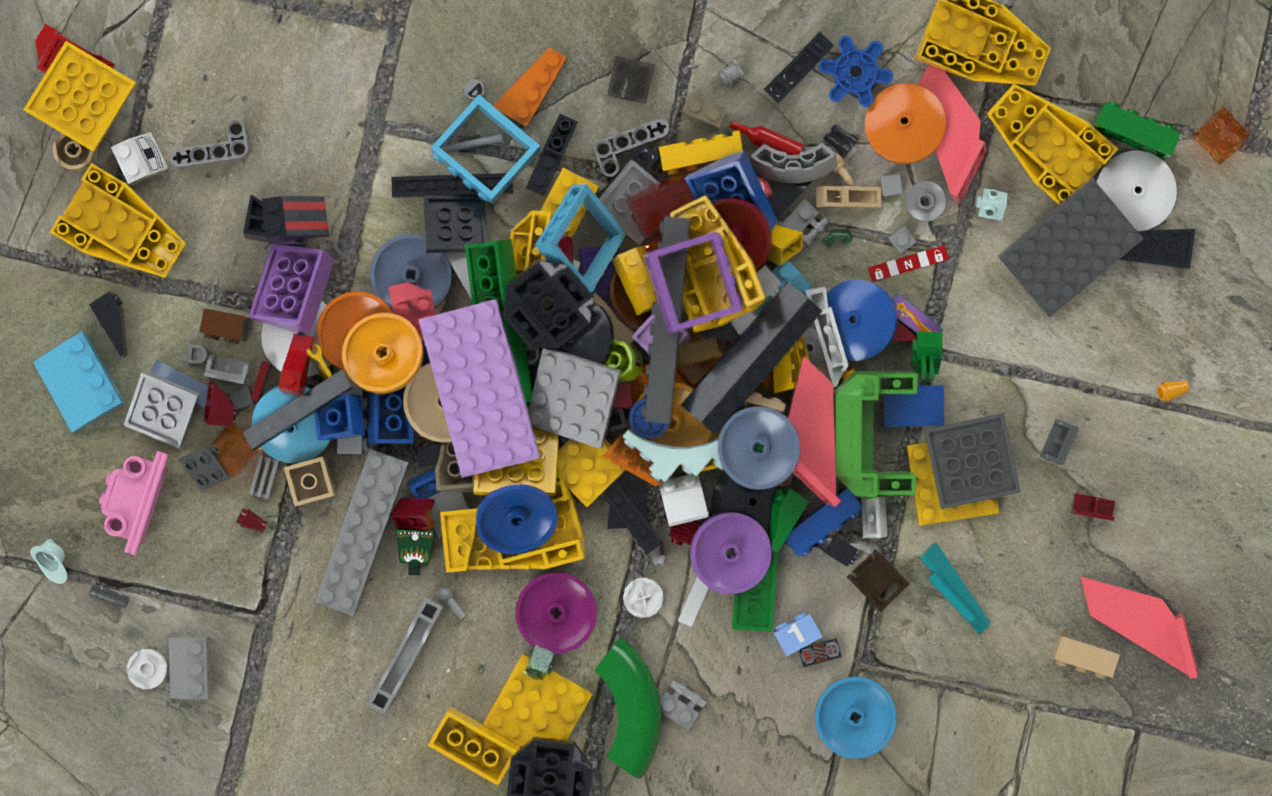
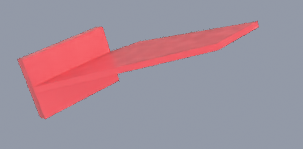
M928 65L918 85L931 91L938 98L944 109L946 131L936 153L952 199L961 204L987 152L985 142L979 139L981 121L947 73L942 69Z
M803 356L788 419L793 423L798 432L801 445L800 458L792 473L825 504L836 507L841 500L836 497L833 383Z
M1081 576L1090 616L1187 674L1190 679L1198 677V668L1184 613L1174 616L1161 598Z

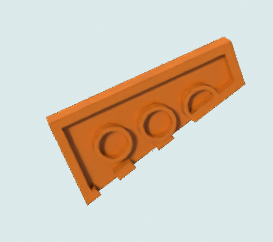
M549 47L493 107L527 128L567 57Z

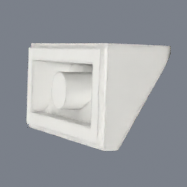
M861 498L863 538L887 537L886 498Z

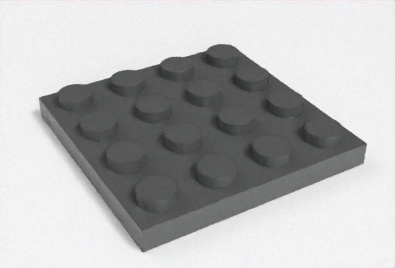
M1004 413L924 429L940 509L1021 492Z

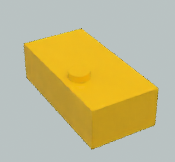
M451 706L428 744L429 747L499 786L510 766L511 756L520 748L518 744Z

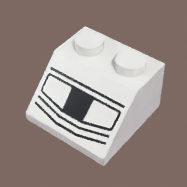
M152 132L129 138L111 147L127 183L131 186L169 169Z

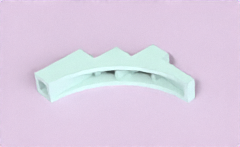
M629 428L623 434L625 444L632 449L636 447L641 451L639 455L647 462L653 461L649 467L652 471L650 474L658 481L662 479L665 482L680 463L683 465L682 469L690 476L692 473L697 476L711 458L714 459L713 463L718 468L723 469L718 456L719 438L704 444L679 447L655 443L637 435Z

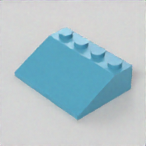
M81 332L66 340L33 362L72 433L125 404L119 390L85 332Z

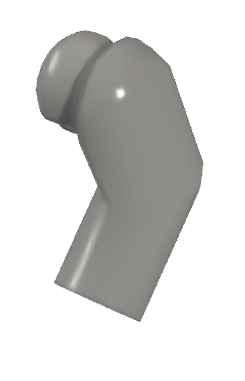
M661 545L650 552L655 566H664L666 564V556L660 555Z

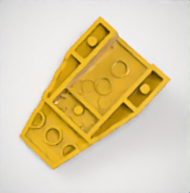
M705 195L671 212V217L689 218L691 220L689 240L716 231L718 235H721L724 242L722 247L724 255H727L730 261L729 271L736 280V286L734 287L736 293L742 299L741 311L692 326L693 331L700 332L720 327L756 310L766 297L754 265L709 198ZM710 240L688 247L683 304L689 320L731 307Z
M557 481L556 496H550L555 504L558 519L553 535L545 544L527 553L505 554L485 545L476 530L468 570L548 569L585 559L583 530L574 498L565 481Z

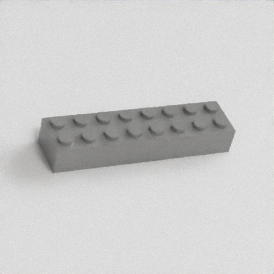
M374 449L369 450L315 603L352 616L356 614L410 462Z

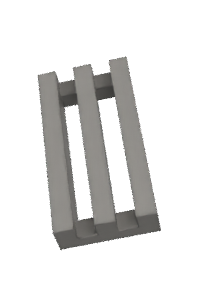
M259 455L249 491L250 495L265 499L270 498L279 460ZM263 460H265L266 464L264 467L263 475L261 478L258 492H256L255 488L259 478L260 470L262 467ZM272 462L274 463L271 472L270 480L268 483L266 494H263L262 491L266 481L267 473L269 470L270 463Z

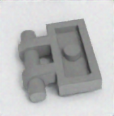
M805 199L780 225L801 232L808 224L813 227L807 235L803 234L801 252L806 247H810L815 237L819 233L822 234L825 231V227L830 223L825 217L817 222L814 218L819 212Z
M673 679L669 686L675 692L673 695L667 691L664 692L660 698L661 713L689 730L699 715V712L693 709L694 706L697 704L703 708L707 701L701 698L699 693H693L686 688L685 684L682 682L678 683ZM681 694L690 700L688 705L678 699Z

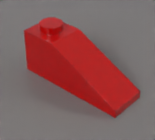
M293 335L278 389L283 394L295 396L304 394L311 359L306 351L310 349L312 353L313 336Z

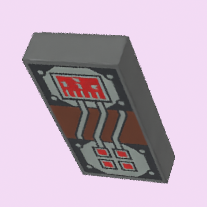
M837 637L813 643L798 650L803 668L842 657Z

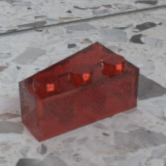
M678 173L626 198L642 236L648 238L660 227V222L664 221L665 216L670 217L671 212L677 210L692 196V192L685 180L686 175Z

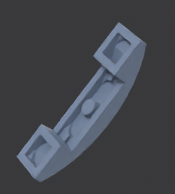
M157 359L150 373L200 393L196 404L205 408L208 386Z

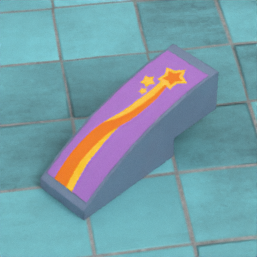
M894 294L892 300L896 307L897 320L917 335V331L942 332L944 330L900 294Z

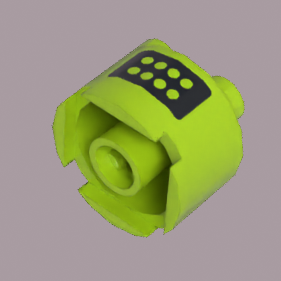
M614 340L611 355L605 366L621 370L619 383L631 382L643 372L642 355L635 345Z

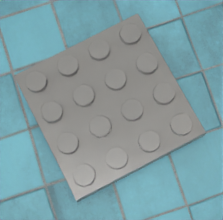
M543 348L533 388L532 401H530L528 410L532 426L601 449L604 444L621 370L559 350Z

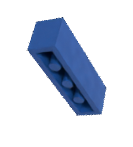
M845 488L836 495L841 500L836 507L824 504L791 530L785 541L797 556H806L813 550L811 546L817 542L820 545L829 538L827 536L828 533L832 530L837 532L845 526L843 523L848 518L853 520L861 513L859 510L862 506L848 488Z

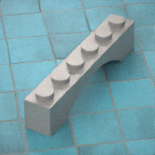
M428 596L425 597L398 650L368 701L367 705L384 715L387 713L442 612L443 604Z

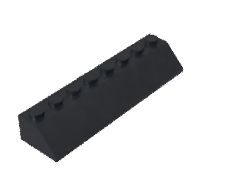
M787 281L682 402L681 406L710 432L716 435L823 310Z

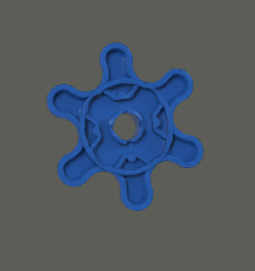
M843 36L838 41V46L841 50L840 57L837 60L823 59L819 63L820 72L831 74L836 80L835 86L829 92V98L833 102H839L846 94L854 93L857 95L860 105L869 107L874 102V97L871 93L872 86L875 83L889 84L893 80L892 71L882 69L876 63L877 57L883 51V45L879 41H873L866 49L858 50L855 48L852 38ZM853 67H859L862 74L859 77H852L850 70Z

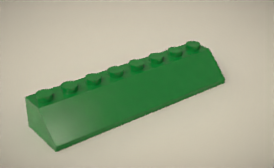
M512 239L464 245L472 305L498 299L503 317L505 286L516 277ZM503 317L525 402L532 401V389L526 344Z

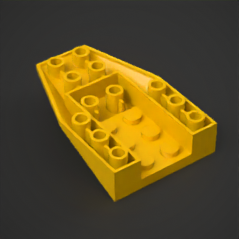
M937 0L913 59L972 81L1036 86L1051 48L1004 5L992 0Z

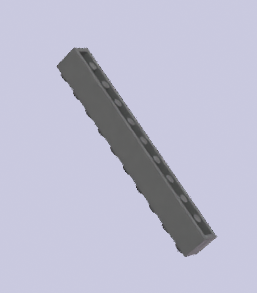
M665 216L664 221L660 222V233L663 234L662 242L659 241L658 250L688 241L691 220L689 218ZM688 247L661 255L659 262L679 324L682 317ZM657 300L652 305V315H655V322L650 325V335L653 336V343H649L648 356H651V363L647 364L646 376H649V384H645L644 397H647V405H643L642 417H645L646 422L671 424L680 330L673 333L667 332Z

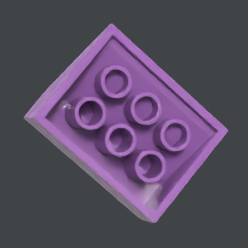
M272 244L248 318L293 332L311 334L334 259L321 249Z

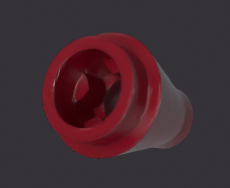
M242 508L236 520V523L240 524L239 527L262 533L268 523L250 509L246 510Z

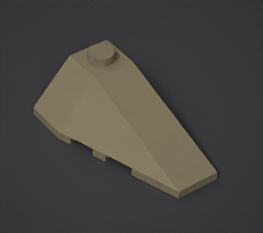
M443 442L435 468L436 491L456 493L474 491L475 475L461 477L452 442Z

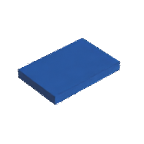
M944 385L917 386V394H883V427L944 425Z

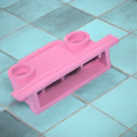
M157 451L154 462L138 456H131L125 460L123 469H116L107 476L105 485L108 486L106 492L102 493L99 500L102 513L108 516L104 522V528L110 536H118L128 540L124 550L126 553L137 555L139 545L144 543L167 473L168 466L166 463L169 454Z

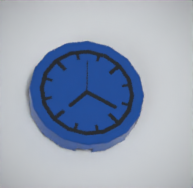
M647 398L641 399L632 407L629 414V423L637 435L644 438H656L664 433L668 424L646 422L645 417H642L643 405H647Z

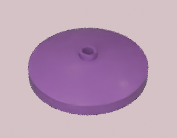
M726 512L709 518L698 528L691 542L690 560L695 574L707 587L724 594H737L751 589L762 580L770 565L771 544L767 533L757 521L741 513ZM727 549H728V550L731 549V550H732L731 554L727 555V554H726V550H727Z

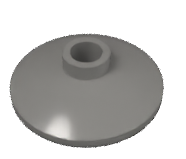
M930 181L916 183L909 189L906 195V208L910 215L919 221L928 222L935 220L943 213L946 206L944 191L940 186ZM923 198L928 199L929 204L927 206L922 205L921 201Z

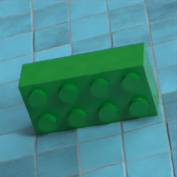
M1109 101V103L1105 102L1098 108L1092 126L1102 135L1138 150L1154 154L1162 160L1172 156L1181 134L1176 132L1177 128L1167 124L1165 127L1159 125L1156 119L1140 117L1137 111L1132 109L1123 110L1118 103Z

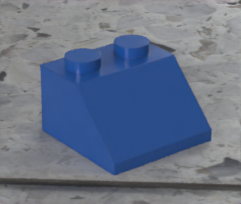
M344 394L315 412L318 441L365 435L361 395Z

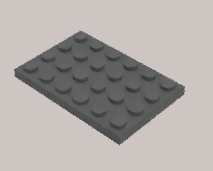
M1091 177L998 255V258L1050 318L1144 238Z

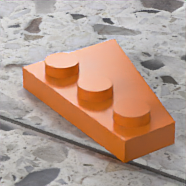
M624 431L602 456L656 487L662 479L658 481L651 476L650 473L652 471L649 467L653 461L647 462L639 455L641 451L636 447L632 449L624 443Z

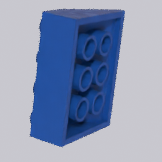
M745 150L725 156L685 176V180L695 200L705 195L711 203L726 198L746 200L757 206L764 213L770 224L771 231L773 230L777 218Z

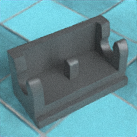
M1055 419L1040 457L1063 465L1079 428Z

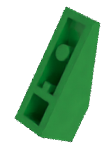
M784 486L776 492L775 500L772 503L768 536L771 551L776 553L779 552L809 503V500L791 488Z

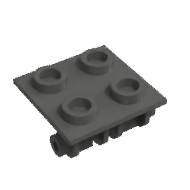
M206 446L178 459L201 491L230 479L228 473L216 459L220 452L218 446Z

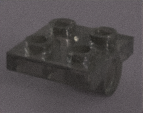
M616 56L607 96L646 105L655 64Z

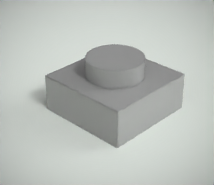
M905 226L887 238L899 255L916 243Z

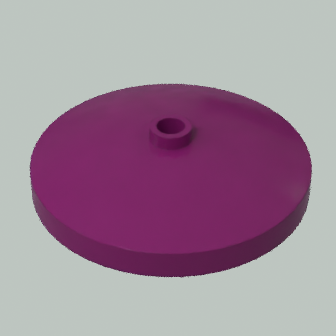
M560 572L543 574L533 579L521 592L516 605V622L524 639L534 648L550 654L567 653L580 647L591 635L597 618L596 602L590 589L578 578ZM554 609H559L561 612L559 616L553 615Z

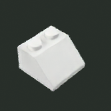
M685 475L659 483L669 527L709 517L698 475Z

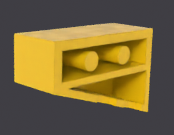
M804 334L773 368L774 393L795 389L803 356L810 361Z

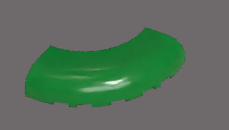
M621 636L594 670L610 688L618 711L617 734L606 757L630 775L641 779L649 768L659 743L662 713L659 692L649 667L636 649Z

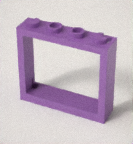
M717 231L643 254L668 333L742 310V299L736 293L734 287L736 286V280L729 271L730 261L728 256L724 255L722 248L724 242ZM710 240L731 307L679 324L658 256Z

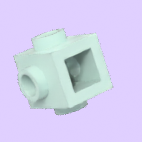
M984 188L982 195H978L976 200V207L979 208L978 216L1002 221L1007 206V193Z

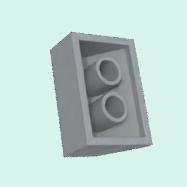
M210 636L169 637L170 698L208 699L211 697Z

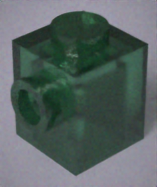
M535 645L524 673H527L532 679L543 680L546 674L550 675L554 666L551 663L554 652Z

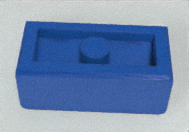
M435 468L408 481L415 498L427 499L442 492L436 491Z

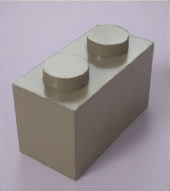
M690 93L682 110V115L719 130L727 109Z

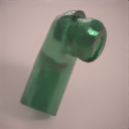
M834 229L822 242L829 248L836 240L850 243L853 236L848 229Z

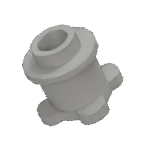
M735 59L732 60L731 65L726 68L722 67V72L719 73L722 81L730 85L738 78L744 79L745 76Z

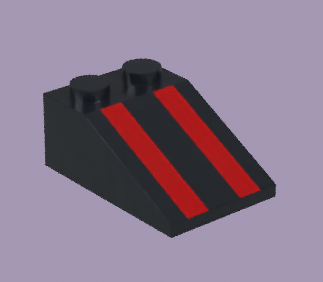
M279 196L262 199L266 238L269 244L330 236L324 196Z

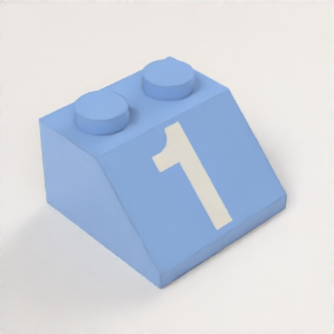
M802 612L793 617L795 621L789 624L783 622L775 627L776 631L773 633L786 656L822 638L809 613L805 615Z

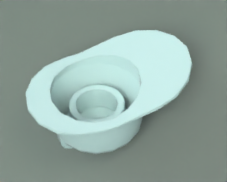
M52 539L46 540L41 546L32 547L30 550L31 556L37 562L44 575L57 584L65 583L67 572L63 566L65 558L63 549Z

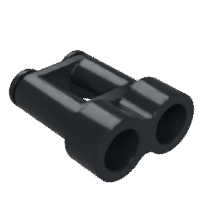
M835 123L830 129L832 131L827 133L823 140L825 139L828 144L838 150V154L845 158L859 139L853 134L850 135ZM835 133L839 137H841L843 141L840 143L831 135Z

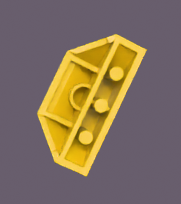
M531 210L525 218L511 229L510 239H512L516 276L537 259L546 260L535 244L550 222L552 212Z

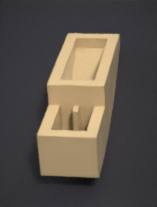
M816 187V207L881 208V187Z

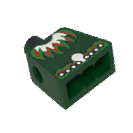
M396 530L399 562L408 563V575H420L421 564H428L430 562L435 531Z

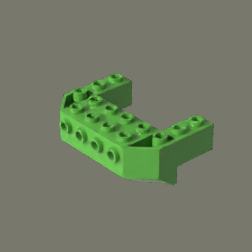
M853 371L833 391L836 477L855 496L877 498V495H916V474L914 472L875 471L873 469L874 400H878V395L917 394V373L915 371Z

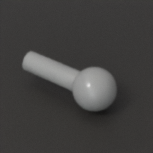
M449 587L441 588L438 591V599L443 603H447L461 621L464 620L467 615L454 600L452 589Z

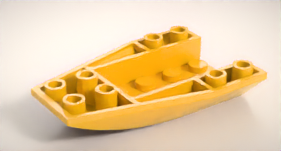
M1013 84L987 113V116L1033 183L1058 205L1093 177L1118 150L1116 146L1087 121L1016 84Z
M91 163L81 179L83 181L64 214L62 216L59 215L49 233L85 254L166 278L186 242L126 183Z

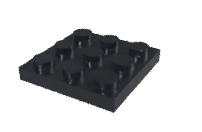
M424 195L426 253H465L464 245L488 242L485 201L478 195Z

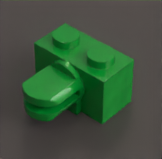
M917 331L916 340L912 341V352L914 353L910 355V365H913L914 371L920 374V380H925L926 374H928L929 381H933L934 374L939 375L943 349L942 332Z

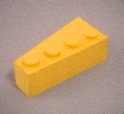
M732 132L733 136L720 134L711 137L710 140L700 138L688 144L687 142L659 147L663 173L667 172L668 175L679 174V170L687 169L688 172L697 171L699 166L709 165L725 156L743 151L740 132Z

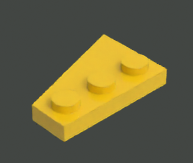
M478 508L440 512L446 573L468 570L477 530L475 516Z

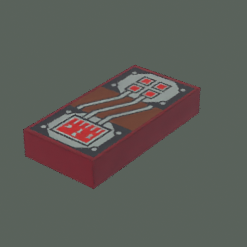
M261 362L251 400L259 402L261 394L264 393L272 363Z

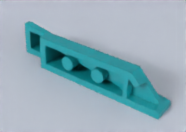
M933 543L918 557L932 571L926 578L980 635L990 625L989 619L939 545Z

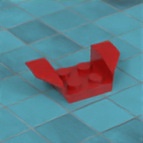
M44 24L35 40L39 60L37 69L44 73L51 66L65 41L111 68L115 65L104 57L95 55L61 35V32L47 24Z

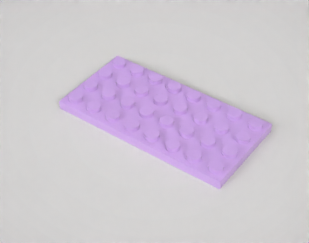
M498 299L419 319L461 477L540 458Z

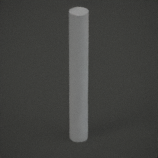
M502 134L444 145L443 151L450 153L503 142Z

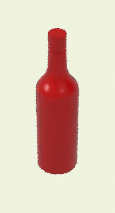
M733 120L729 125V128L746 135L753 145L761 147L766 144L768 147L785 152L787 155H800L804 145L762 126L748 127Z

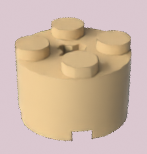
M61 133L56 141H54L53 155L62 167L70 171L81 172L87 170L91 163L95 164L98 149L94 153ZM75 146L79 148V151L76 152V155L72 153V151L75 150Z

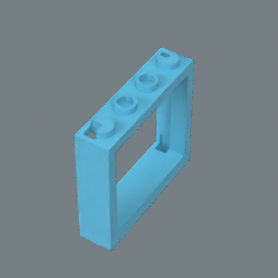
M480 95L472 101L431 147L432 157L441 164L443 162L448 166L447 170L453 176L459 175L466 187L470 190L474 188L479 192L477 195L485 202L489 201L492 204L541 151L539 144ZM477 109L528 150L492 191L441 149Z
M587 184L572 185L535 246L547 261L568 264L592 293L609 262L612 261L615 252L621 246L626 232ZM582 204L608 234L584 277H582L557 246Z

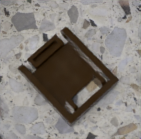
M875 549L873 553L878 558L875 560L869 555L852 571L857 578L854 579L850 574L847 578L881 612L909 583ZM894 582L898 589L884 601L880 595Z

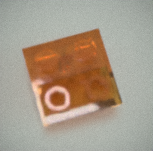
M1222 106L1192 136L1220 165L1241 147L1250 137V134L1233 117V114Z

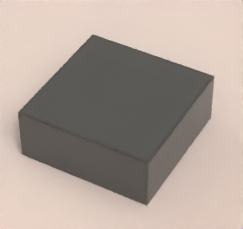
M249 385L229 391L234 409L239 410L255 404L251 400L252 394Z

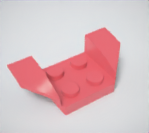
M409 282L388 287L394 314L408 320L416 328L422 341H424L419 319L436 315L431 290L421 289Z

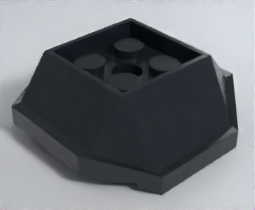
M537 259L506 284L503 317L529 348L558 349L590 323L594 296L568 264ZM551 299L553 303L550 307L542 306L543 301Z
M533 737L511 756L507 796H589L592 764L575 741ZM552 774L555 776V778L549 779L546 777V775Z

